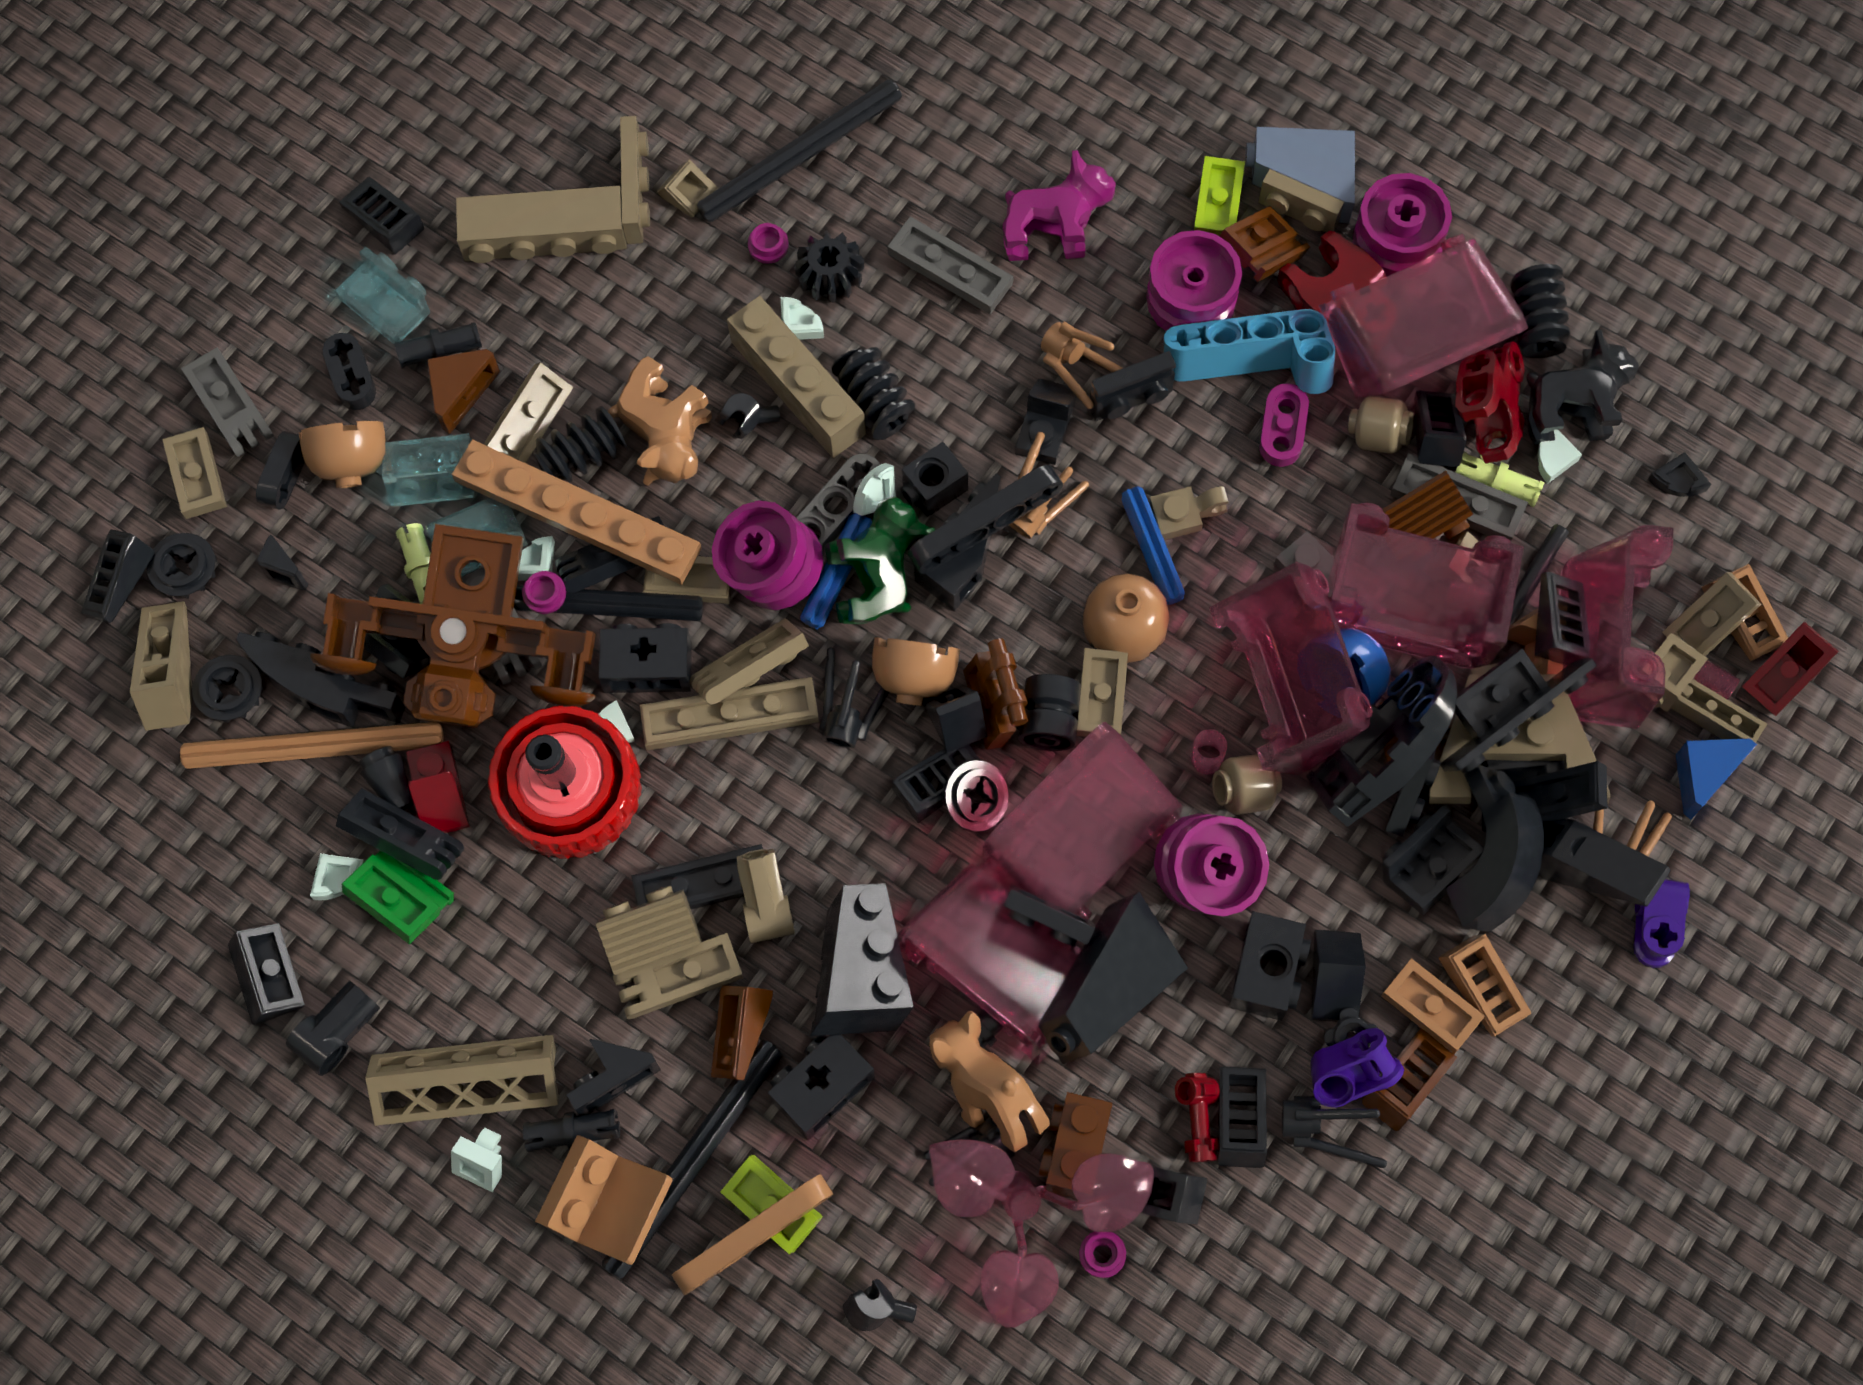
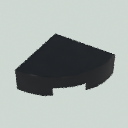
M1685 452L1652 472L1648 478L1659 490L1680 497L1702 494L1708 491L1712 485Z

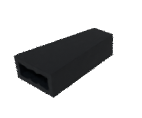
M1140 892L1118 900L1104 910L1095 926L1088 945L1085 944L1038 1023V1027L1047 1039L1049 1047L1056 1053L1062 1064L1092 1054L1188 969Z

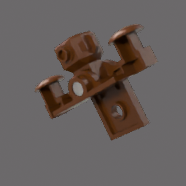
M435 524L423 604L370 596L368 602L340 598L335 594L328 593L323 624L327 626L323 654H310L313 663L326 671L341 675H361L371 672L377 666L376 663L362 660L366 633L417 640L423 650L431 657V661L417 676L407 681L403 703L415 718L428 722L477 728L482 722L493 716L496 694L483 680L479 670L496 663L506 653L548 659L544 686H530L532 693L537 698L553 705H563L565 707L583 706L591 703L596 698L594 694L581 692L585 664L591 665L596 636L593 631L582 633L549 628L543 621L512 617L524 543L522 536ZM472 562L482 564L485 569L483 581L476 586L464 584L461 578L463 568Z

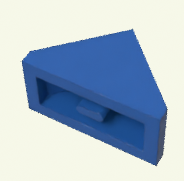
M1749 738L1685 742L1675 756L1683 813L1691 820L1757 745L1753 740Z

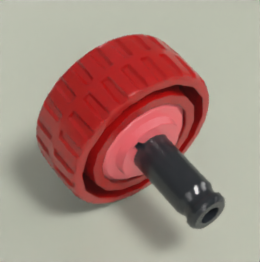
M563 705L537 710L523 717L511 727L494 750L495 753L490 761V774L488 777L491 803L505 828L519 842L531 850H536L541 855L569 859L570 857L581 858L594 852L597 853L619 838L620 834L628 828L633 815L637 812L642 786L640 783L641 773L636 756L624 735L608 719H603L592 710H584L578 706L565 707Z

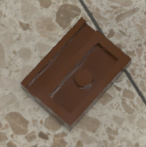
M1271 206L1225 228L1219 236L1231 244L1240 258L1241 266L1244 269L1250 267L1256 273L1253 278L1257 282L1279 271L1287 263L1292 264L1303 258L1310 248L1308 243L1301 245L1295 239L1298 233Z

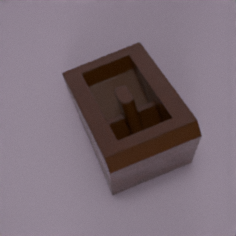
M482 349L428 359L435 413L445 432L451 434L500 373L494 354L491 351Z

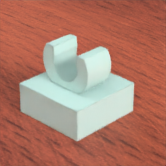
M484 1128L475 1143L460 1136L451 1150L452 1173L493 1192L502 1178V1156L499 1155L501 1146L497 1145L501 1135Z

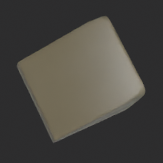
M689 159L673 172L656 193L692 218L698 212V202L716 191L718 187Z

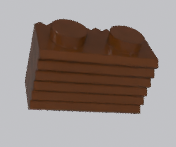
M1445 470L1373 514L1371 518L1397 560L1406 556L1411 563L1433 550L1428 543L1432 539L1444 533L1447 540L1469 528L1470 525L1466 519L1474 514Z

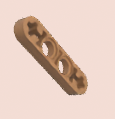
M821 1174L815 1176L672 1274V1277L683 1295L695 1290L834 1195Z

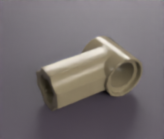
M759 849L737 856V869L746 902L743 904L750 943L794 935L795 930L788 896L783 894L774 849Z

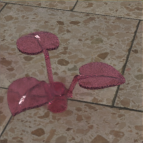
M948 1140L931 1144L929 1147L934 1188L939 1201L947 1211L960 1217L980 1216L992 1207L996 1198L1000 1200L1006 1213L1012 1218L1018 1245L1017 1254L1006 1250L996 1251L986 1261L980 1278L982 1297L989 1313L998 1323L1007 1328L1017 1327L1043 1312L1052 1303L1057 1294L1059 1278L1052 1261L1040 1253L1026 1255L1027 1244L1023 1221L1032 1218L1038 1212L1041 1199H1046L1072 1211L1082 1209L1084 1222L1089 1229L1096 1232H1113L1122 1229L1136 1219L1145 1207L1153 1185L1154 1170L1150 1163L1136 1161L1119 1154H1100L1084 1161L1075 1172L1072 1180V1191L1078 1200L1072 1201L1048 1191L1043 1185L1035 1187L1030 1177L1023 1172L1015 1171L1008 1155L993 1144L975 1140Z

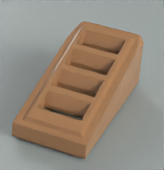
M1750 564L1731 571V573L1762 604L1749 616L1751 617L1756 614L1760 621L1749 627L1743 621L1731 634L1749 660L1752 661L1781 646L1788 639V636ZM1721 577L1702 586L1703 592L1705 593ZM1766 629L1770 636L1756 643L1752 635Z
M1486 934L1474 935L1438 957L1447 974L1466 1001L1485 1016L1481 1022L1491 1036L1500 1034L1531 1014L1529 1007ZM1475 953L1479 960L1465 967L1462 961ZM1486 969L1490 976L1475 984L1472 977ZM1497 985L1501 991L1485 1001L1482 993ZM1508 1000L1512 1007L1494 1017L1491 1010Z

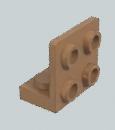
M577 1135L535 1222L574 1242L632 1265L669 1190L672 1177L620 1157L597 1143Z

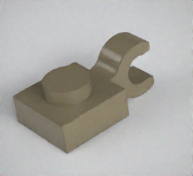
M1191 486L1150 497V506L1164 540L1202 531L1203 523L1201 519L1227 513L1226 504L1229 502L1224 486L1209 489L1197 497H1194Z

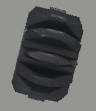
M825 230L822 236L823 239L818 240L810 235L807 240L808 247L798 248V261L794 264L795 275L800 278L799 283L803 292L812 290V297L816 301L824 294H827L829 300L834 303L836 294L841 293L849 298L852 293L851 286H860L862 282L861 272H863L865 266L864 258L862 255H859V246L856 244V241L847 243V237L843 232L833 239L830 233Z

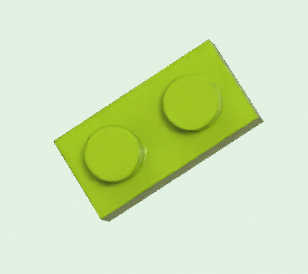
M1205 156L1194 230L1220 236L1225 228L1237 223L1245 161Z
M751 1155L721 1190V1193L751 1220L794 1190L759 1158ZM813 1209L771 1237V1239L788 1254H792L823 1216Z

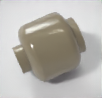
M1369 396L1362 401L1359 409L1351 410L1348 432L1349 434H1355L1356 444L1361 450L1394 454L1401 449L1402 445L1409 444L1413 432L1414 414L1407 410L1403 400Z
M1260 754L1231 757L1224 760L1219 770L1214 773L1212 789L1217 803L1224 806L1228 812L1234 815L1261 812L1273 806L1277 794L1282 789V778L1279 770L1273 767L1270 761Z

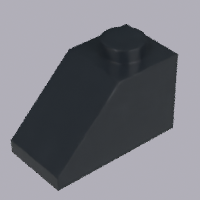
M1102 1153L1092 1200L1177 1223L1198 1225L1208 1178Z

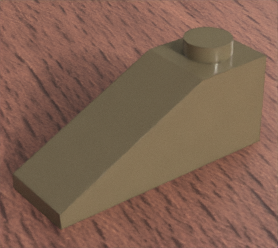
M185 601L141 609L130 694L145 731L172 728L178 725L189 724L192 680Z

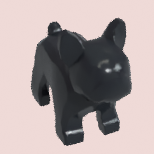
M1596 330L1593 336L1592 349H1583L1582 351L1584 363L1582 367L1550 371L1540 376L1533 372L1527 374L1526 380L1531 388L1527 426L1530 439L1534 445H1539L1540 442L1555 440L1553 430L1564 428L1563 418L1557 414L1558 412L1581 418L1589 441L1607 440L1612 436V426H1618L1622 422L1620 411H1617L1613 406L1617 391L1635 378L1639 367L1637 360L1628 353L1626 347L1608 344L1604 339L1602 330Z

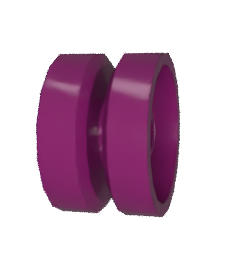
M1412 173L1386 176L1377 180L1365 192L1352 236L1353 244L1363 248L1382 267L1388 280L1409 281L1428 273L1438 262L1452 220L1450 201L1443 190L1426 177Z
M1200 230L1179 232L1164 240L1154 252L1146 293L1148 311L1159 327L1167 331L1177 325L1230 319L1233 317L1242 278L1240 258L1231 244L1216 234Z
M758 500L741 505L725 518L716 531L712 545V560L720 579L760 608L780 610L794 606L809 595L821 574L823 552L822 545L815 533L798 521L789 511L775 502Z
M1202 813L1182 817L1168 827L1157 844L1154 860L1157 882L1168 899L1187 910L1223 917L1242 912L1258 899L1267 884L1270 865L1266 845L1254 828L1237 818Z

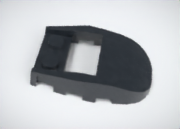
M1437 656L1422 658L1404 670L1389 684L1387 690L1389 697L1378 708L1373 704L1367 710L1365 707L1358 715L1364 722L1348 740L1341 735L1329 749L1332 754L1315 772L1311 770L1306 775L1328 811L1347 827L1403 788L1432 755L1446 733L1455 711L1457 687L1454 673ZM1396 736L1398 741L1387 751V754L1392 759L1375 775L1368 770L1362 774L1359 768L1378 754Z

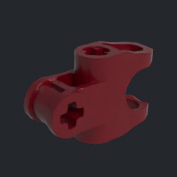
M1329 230L1321 236V244L1318 249L1323 259L1333 269V273L1324 277H1314L1303 272L1295 264L1290 263L1279 269L1277 281L1295 310L1312 309L1324 315L1330 331L1337 326L1355 346L1363 351H1379L1390 342L1392 327L1397 316L1396 309L1392 302L1380 293L1388 285V279L1382 267L1363 248L1351 243L1340 234Z
M1514 341L1505 343L1500 348L1471 351L1470 355L1461 362L1458 370L1455 405L1465 422L1474 419L1476 427L1475 447L1485 464L1509 459L1516 452L1523 434L1525 420L1518 405L1521 382L1524 379V362L1520 348ZM1507 437L1501 446L1488 449L1492 439Z

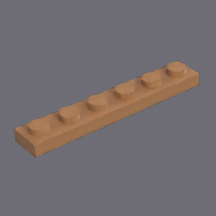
M473 439L452 473L454 481L680 585L683 584L702 549L700 542Z

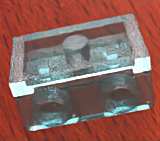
M364 247L359 252L364 263L335 290L338 299L393 344L394 342H401L431 313L424 298L427 292L413 277L409 276L407 279L402 277L397 272L396 265L385 254L380 252L376 255L367 247Z
M469 434L385 442L382 477L390 505L403 506L473 498L474 490L455 482L452 477L453 471L471 442Z

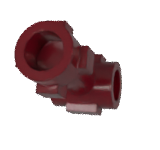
M1206 1073L1186 1074L1175 1085V1096L1178 1102L1183 1105H1189L1192 1139L1184 1141L1185 1153H1188L1189 1162L1216 1161V1151L1219 1150L1218 1139L1210 1138L1208 1105H1212L1218 1100L1220 1089L1217 1081L1207 1077Z

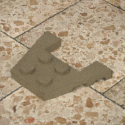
M1469 674L1465 688L1483 674ZM1541 674L1546 682L1556 675ZM1564 691L1552 700L1555 706L1548 713L1533 721L1528 718L1517 727L1520 733L1513 740L1500 747L1494 744L1483 753L1486 758L1484 761H1564L1565 769L1597 760L1571 699ZM1455 715L1440 759L1441 762L1473 739L1457 715ZM1440 766L1430 789L1429 804H1470L1471 788L1462 771L1445 772ZM1607 786V802L1609 803L1610 790Z

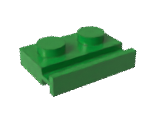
M381 850L375 856L372 854L341 884L343 894L409 945L440 915V911L446 905H451L454 902V893L438 880L421 873Z

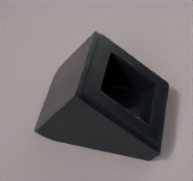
M269 535L256 560L264 574L270 580L302 591L306 590L309 584L276 539Z

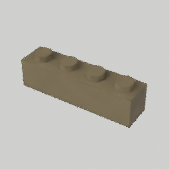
M1692 679L1671 707L1674 711L1720 739L1750 738L1756 743L1767 726L1766 722Z

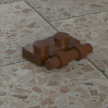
M1002 638L990 641L987 644L989 651L976 653L963 670L967 687L977 691L981 700L988 737L983 738L986 750L1002 748L1016 732V726L1028 722L1024 708L1028 704L1023 689L1018 688L1014 670L1017 668L1015 658L1012 653L1008 652L1005 640Z

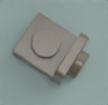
M1670 633L1631 686L1648 705L1669 711L1708 658Z

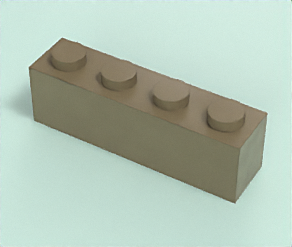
M620 186L456 198L457 243L464 261L487 263L493 259L503 258L528 260L534 256L555 255L558 257H568L574 253L584 252L609 254L615 250L627 249V241L622 226V194Z
M758 296L727 319L731 343L832 458L838 456L866 435L864 412L761 296Z

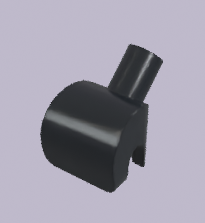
M738 393L726 401L719 410L715 421L723 426L729 419L737 420L739 427L733 436L743 439L757 424L779 422L780 411L778 405L759 407L758 402L752 396Z
M875 1279L872 1281V1285L864 1292L858 1290L851 1294L843 1304V1311L848 1322L854 1328L861 1331H872L880 1327L888 1317L913 1323L917 1305L894 1299L888 1288L879 1279Z

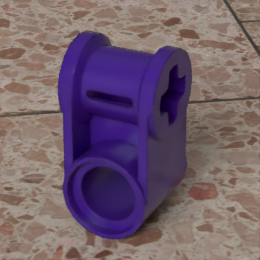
M1665 879L1647 907L1635 904L1636 921L1633 948L1637 959L1645 966L1661 968L1667 965L1673 959L1674 954L1683 946L1685 921L1690 897L1688 882ZM1652 937H1659V943L1665 946V948L1658 947V940Z
M1369 1028L1349 1039L1315 1052L1311 1058L1310 1067L1315 1099L1320 1104L1333 1108L1341 1107L1375 1091L1387 1089L1401 1079L1404 1074V1067L1400 1060L1392 1057L1386 1047L1387 1038L1382 1030Z

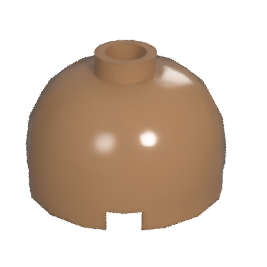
M356 421L357 425L333 423L301 430L299 432V439L305 464L320 479L335 481L336 488L361 486V478L375 473L382 464L386 442L383 422Z
M1127 573L1113 575L1098 583L1087 598L1082 622L1085 637L1090 644L1092 643L1095 648L1101 650L1128 653L1127 663L1142 661L1152 651L1156 650L1159 645L1161 646L1166 637L1170 617L1166 598L1158 586L1145 577Z
M875 637L872 651V670L876 681L884 690L897 694L896 703L922 706L923 698L938 697L947 691L952 684L958 668L960 649L948 647V654L945 655L946 649L937 648L936 644L888 638L886 646V640Z

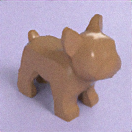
M649 356L643 358L630 372L628 382L622 389L617 404L612 406L608 412L612 418L619 417L625 426L649 444V448L637 460V465L648 468L643 483L649 486L657 479L677 483L682 479L687 480L697 473L698 458L692 449L691 441L693 440L696 427L700 424L708 423L712 419V413L705 408L709 403L706 394L693 385H690L673 401L656 397V393L666 390L668 383L659 376L664 370L663 366Z
M968 1011L959 1022L955 1020L948 1021L930 1035L932 1058L939 1068L947 1069L951 1073V1086L962 1108L961 1116L963 1121L976 1128L984 1122L981 1109L986 1110L1000 1129L1003 1145L1017 1152L1028 1144L1024 1126L1019 1119L1020 1112L1022 1110L1025 1111L1033 1129L1039 1135L1050 1125L1049 1119L1024 1078L996 1054L980 1047L978 1040L981 1033L980 1019L976 1013Z

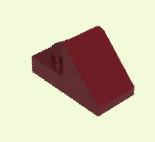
M1804 621L1742 687L1776 717L1839 651Z
M446 741L406 752L412 781L408 782L419 819L444 833L470 827L454 752L450 742Z

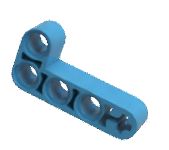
M1300 309L1183 324L1171 327L1164 334V353L1170 351L1176 363V368L1173 369L1175 381H1192L1291 368L1295 384L1303 392L1320 394L1329 390L1333 385L1335 345L1324 315L1316 310Z

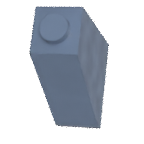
M1256 127L1254 143H1246L1245 167L1252 168V184L1262 187V182L1269 169L1344 201L1339 223H1349L1355 203V131Z

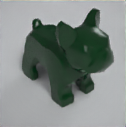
M890 497L881 501L877 505L871 526L853 541L850 538H843L825 544L828 565L853 566L856 575L865 588V591L859 598H851L848 601L836 603L839 623L851 625L872 622L883 615L894 612L908 613L911 610L910 604L905 602L907 586L903 565L904 552L915 541L935 531V528L928 527L919 522L912 506L903 503L897 497Z

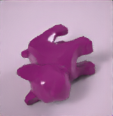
M1072 150L1070 173L1060 185L1024 189L1016 194L1010 190L1007 191L1005 194L1008 206L1007 216L1003 222L1002 229L1005 250L1009 261L1028 260L1029 251L1025 244H1027L1028 238L1034 230L1059 236L1066 259L1084 258L1086 247L1083 230L1088 223L1091 211L1113 200L1116 187L1114 179L1107 174L1104 168L1086 164L1080 157L1078 150Z

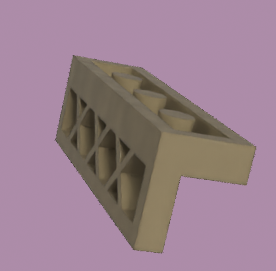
M554 1035L372 1055L365 1080L374 1125L556 1106L559 1103V1094L554 1071L556 1055ZM544 1074L546 1092L528 1093L517 1086V1084L524 1076ZM488 1080L502 1088L497 1096L493 1098H482L471 1091L477 1082ZM435 1086H445L456 1093L449 1103L440 1104L425 1096L430 1088ZM398 1091L408 1097L410 1101L404 1108L384 1110L381 1092Z

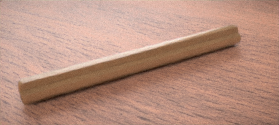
M426 722L191 742L181 745L180 759L181 764L185 768L191 769L367 754L386 746H391L394 751L414 750L442 743L443 729L440 723Z

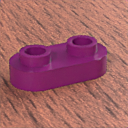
M1286 383L1274 387L1267 396L1264 409L1259 450L1265 461L1278 467L1293 464L1299 458L1304 443L1309 400L1306 393L1294 384ZM1288 406L1293 412L1289 414L1282 413L1279 407ZM1283 444L1287 447V450L1283 452L1277 451L1273 445Z

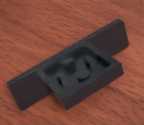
M1523 649L1513 651L1457 694L1454 712L1473 739L1442 761L1440 766L1445 772L1461 770L1464 774L1473 770L1486 759L1483 753L1494 744L1500 747L1513 740L1520 733L1517 728L1528 718L1532 721L1536 720L1553 709L1555 705L1552 700L1563 691L1565 694H1570L1582 687L1589 680L1586 674L1595 668L1597 664L1592 658L1575 660L1546 682Z

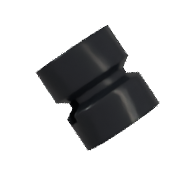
M1037 674L1026 678L1024 692L1028 702L1025 706V709L1028 710L1026 714L1028 722L1020 725L1018 740L1021 744L1037 750L1065 751L1074 748L1078 721L1072 715L1079 710L1080 683L1072 678L1054 674Z

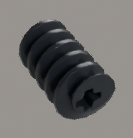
M1540 264L1527 267L1517 272L1511 280L1512 304L1515 308L1513 315L1517 323L1515 332L1519 338L1517 345L1520 348L1521 354L1525 357H1553L1564 353L1567 348L1566 344L1562 342L1571 334L1569 327L1564 325L1569 320V315L1567 311L1562 310L1567 305L1565 296L1561 295L1565 290V284L1559 280L1563 276V269L1556 264Z
M871 347L866 350L853 349L834 361L831 367L832 374L838 377L839 385L844 390H847V394L864 412L865 425L872 429L873 438L884 440L893 436L905 426L916 404L911 399L903 400L907 395V390L903 386L895 387L899 378L895 373L887 374L890 369L888 361H878L882 356V351L878 347Z
M600 406L596 409L597 422L589 415L584 414L581 416V430L570 421L566 424L567 437H564L555 429L551 431L552 445L539 437L535 440L537 452H532L542 471L555 477L560 474L567 482L573 481L572 467L577 468L585 475L588 473L586 460L590 459L600 467L603 465L601 452L605 451L613 459L618 458L617 444L620 443L626 450L628 448L614 419L605 408Z

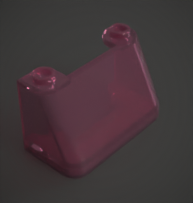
M1463 233L1453 236L1439 243L1441 251L1435 253L1434 256L1367 286L1355 289L1353 282L1343 285L1329 292L1331 300L1318 305L1327 321L1335 348L1356 398L1379 395L1399 388L1528 329L1521 309L1475 238L1465 240Z
M1351 503L1346 513L1318 618L1320 629L1327 633L1337 628L1359 629L1372 636L1384 648L1424 658L1437 656L1444 663L1474 669L1489 665L1507 642L1524 546L1512 544L1505 537L1493 535L1487 536L1485 540L1478 541L1471 549L1389 528L1390 518L1387 514L1383 513V509L1378 505Z
M1642 525L1571 557L1562 569L1560 576L1583 583L1590 639L1589 658H1592L1597 664L1595 668L1586 674L1589 680L1582 687L1568 694L1581 722L1638 729L1664 695L1666 672L1661 658L1653 651L1630 647L1634 588L1637 586L1647 588L1651 580V569L1662 566L1669 559L1673 548L1674 528ZM1559 589V595L1568 597V591Z
M1295 562L1209 607L1215 627L1222 628L1228 626L1237 637L1236 640L1231 642L1233 650L1246 654L1269 723V727L1261 730L1263 739H1267L1269 742L1256 749L1262 769L1292 775H1300L1315 768L1365 731L1370 725V717L1373 713L1368 698L1361 692L1327 593L1330 590L1328 581L1320 570H1314L1310 566Z
M1105 721L1098 725L990 834L983 845L982 866L1008 890L1012 884L1083 918L1089 919L1092 912L1088 907L1092 902V897L1150 838L1155 839L1159 835L1163 836L1168 827L1182 818L1180 814L1183 806L1124 738Z
M981 863L979 867L969 864L910 919L898 933L901 952L916 965L920 960L927 958V969L933 974L935 971L940 973L1004 1026L1006 1034L1011 1037L1017 1031L1015 1037L1024 1044L1021 1051L1039 1065L1051 1051V1048L1038 1027V1023L1081 952V949L1076 945L1073 947L1050 936L1052 928L1035 921L1033 927H1029L1010 918L1008 914L1011 909L1003 906L1008 890L1000 884L1002 881L1001 877L984 863Z

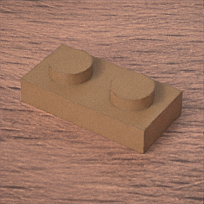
M1412 958L1381 996L1453 1054L1459 1050L1485 1017Z

